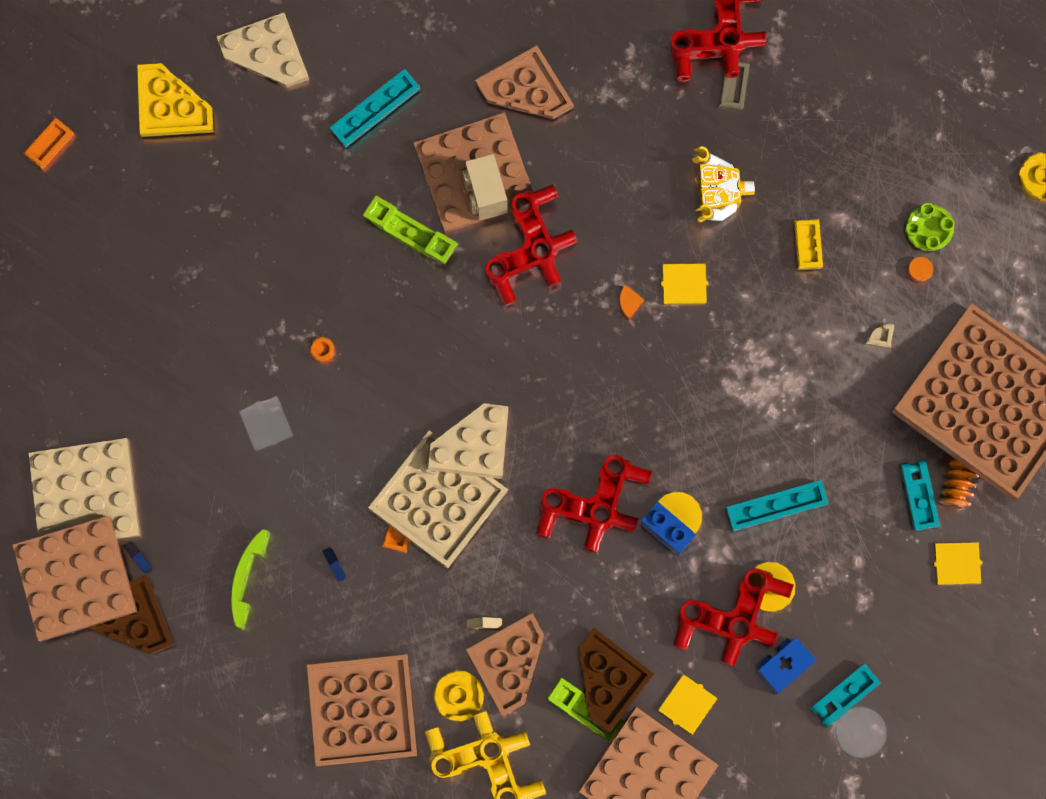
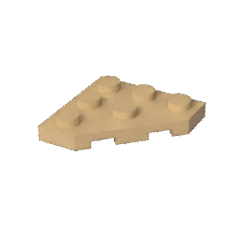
M285 13L217 36L225 61L244 67L247 71L263 78L267 77L286 88L309 80Z
M484 403L433 441L429 448L427 470L502 479L508 406Z

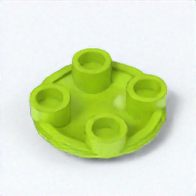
M924 203L910 213L906 221V234L909 241L915 247L924 251H935L942 249L950 242L954 234L955 222L944 208L932 203Z

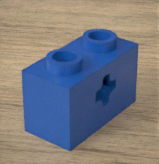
M659 502L654 505L640 523L641 526L676 556H679L696 536L690 528Z
M797 637L792 641L787 638L777 647L779 652L774 657L768 654L758 663L761 668L756 671L757 674L776 695L817 661ZM780 658L783 661L786 659L790 661L787 665L789 670L787 668L781 670L779 667L781 664Z

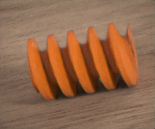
M958 460L950 461L949 466L954 470L947 471V476L951 479L945 480L944 485L949 489L942 490L941 494L946 498L939 499V503L957 509L971 506V503L965 500V498L974 496L972 492L968 491V488L976 487V484L970 480L971 478H979V476Z

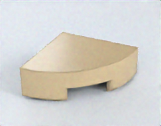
M884 324L873 330L868 336L865 345L890 349L895 324Z
M480 617L467 619V628L500 629L502 627V618Z

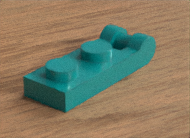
M917 460V463L909 464L908 462L900 463V473L904 482L914 532L939 527L940 523L926 460ZM919 473L920 479L912 480L911 474Z
M864 663L810 709L814 714L817 713L822 718V724L827 728L881 682ZM829 702L836 708L831 714L825 708Z

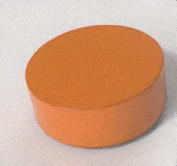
M925 257L914 258L908 266V275L915 282H925L933 273V265Z
M319 337L311 343L310 353L315 361L325 363L333 358L335 347L330 339Z

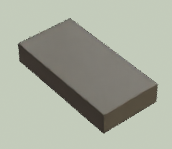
M739 62V76L736 78H727L724 68L719 108L743 111L750 63Z

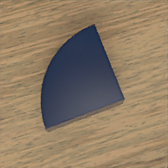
M129 541L124 545L132 560L144 574L151 569V565L140 553L133 541Z
M328 547L322 550L337 581L345 579L346 574L333 549Z

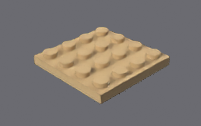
M428 431L371 503L368 510L448 569L502 500L508 489L494 478L427 470L430 444L439 438L431 431Z
M127 438L28 453L38 537L109 515L112 518L117 540L140 537L130 447Z

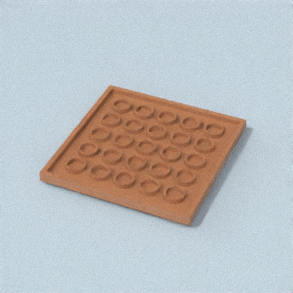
M971 303L892 413L1015 502L1046 459V356Z

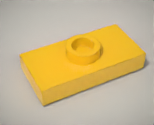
M819 219L794 221L798 270L822 269L823 260Z

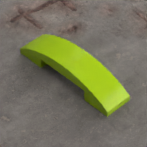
M375 196L363 214L364 218L387 234L419 253L443 264H446L458 245L457 242L442 233L434 232L401 213L395 206L378 196Z
M264 529L254 537L245 549L233 580L232 612L235 625L241 630L245 628L250 610V605L241 601L253 557L255 555L264 558L270 536L268 530Z
M560 678L547 698L558 708L608 742L612 741L625 721L620 719L611 732L607 734L588 719L585 695L582 691L563 678Z

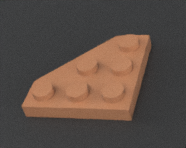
M538 46L531 48L475 80L476 86L489 104L549 119H555L574 108V104Z
M533 614L522 618L466 649L502 717L525 705L544 639V633Z

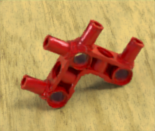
M715 0L714 14L717 16L718 24L717 27H714V30L696 31V29H687L675 32L671 37L672 59L676 61L677 80L680 82L691 80L690 60L721 57L724 58L725 76L727 78L738 77V56H740L742 50H745L747 47L766 46L765 31L752 33L741 31L739 6H741V3L762 2V0ZM733 39L735 43L731 45L726 44L724 40ZM679 42H684L687 44V46L685 48H679L676 46V44Z
M553 184L535 192L528 190L517 194L510 202L512 217L515 224L519 225L525 239L523 241L524 244L521 248L509 253L505 251L490 259L484 268L485 275L488 277L490 284L496 287L503 305L517 300L509 282L510 276L536 265L541 268L548 287L561 282L553 261L559 250L577 243V239L572 229L554 237L549 236L538 209L540 205L558 198ZM517 199L527 201L528 209L522 212L516 208L515 203ZM540 243L546 246L547 254L540 257L536 255L534 250L536 244ZM497 262L502 266L501 275L495 276L491 274L489 269L491 263Z
M611 455L606 458L598 478L600 481L597 494L593 495V498L586 499L571 494V491L564 489H547L542 495L539 507L541 516L536 535L549 539L555 518L558 517L585 524L589 527L583 549L597 553L603 532L613 528V526L635 532L639 518L617 512V502L624 481L629 479L649 485L652 471L631 465L632 462H629L630 460L623 459L619 455ZM617 462L621 465L622 469L619 473H612L608 470V464ZM550 495H556L560 499V503L554 507L549 506L546 503V498ZM597 509H603L607 512L608 517L603 521H599L594 517V512Z
M752 568L746 572L739 587L740 595L736 607L732 608V611L726 612L711 607L710 603L704 601L687 600L683 603L677 618L680 624L673 645L687 650L694 628L697 629V627L726 636L728 640L721 661L735 666L741 647L745 643L755 640L771 646L775 645L778 632L758 626L755 621L765 593L771 592L790 598L794 584L774 578L771 572ZM754 572L760 573L763 577L761 585L756 587L748 582L749 575ZM694 604L698 607L699 614L697 617L689 618L686 616L684 611L687 605ZM738 620L744 621L747 624L746 632L743 634L735 633L732 628L734 622Z

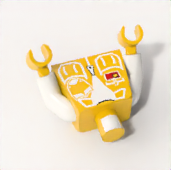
M703 146L695 148L693 151H696L699 157L692 158V161L694 163H703L700 164L698 170L700 207L695 209V211H700L703 216L697 220L700 223L705 220L723 221L740 207L741 195H754V180L740 181V171L738 168H734L727 161L710 154L707 148Z

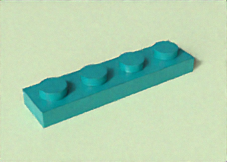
M403 69L330 127V131L346 148L418 92L420 86Z
M822 480L728 506L725 509L732 532L826 506L829 502Z

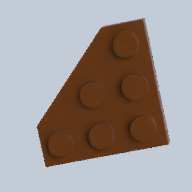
M147 575L129 582L137 613L88 627V629L151 655L175 645Z
M593 628L578 648L587 715L590 721L609 734L654 673L597 629Z

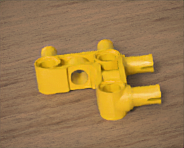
M487 711L473 715L479 735L478 741L451 750L445 748L438 727L425 731L431 752L429 761L432 771L436 776L440 778L461 775L464 770L480 766L488 771L494 799H500L504 792H511L515 799H534L546 794L542 780L521 787L516 785L507 758L509 752L530 745L526 731L505 738L497 734V732L494 733ZM489 743H494L499 747V753L495 757H488L484 753L485 746ZM441 759L448 760L451 766L450 770L444 774L439 773L436 769V764Z

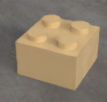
M494 154L466 161V170L462 171L463 182L466 192L471 191L469 193V202L472 213L478 215L479 221L506 214L507 197Z

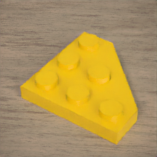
M162 63L137 65L141 137L214 132L213 109L211 105L202 100Z

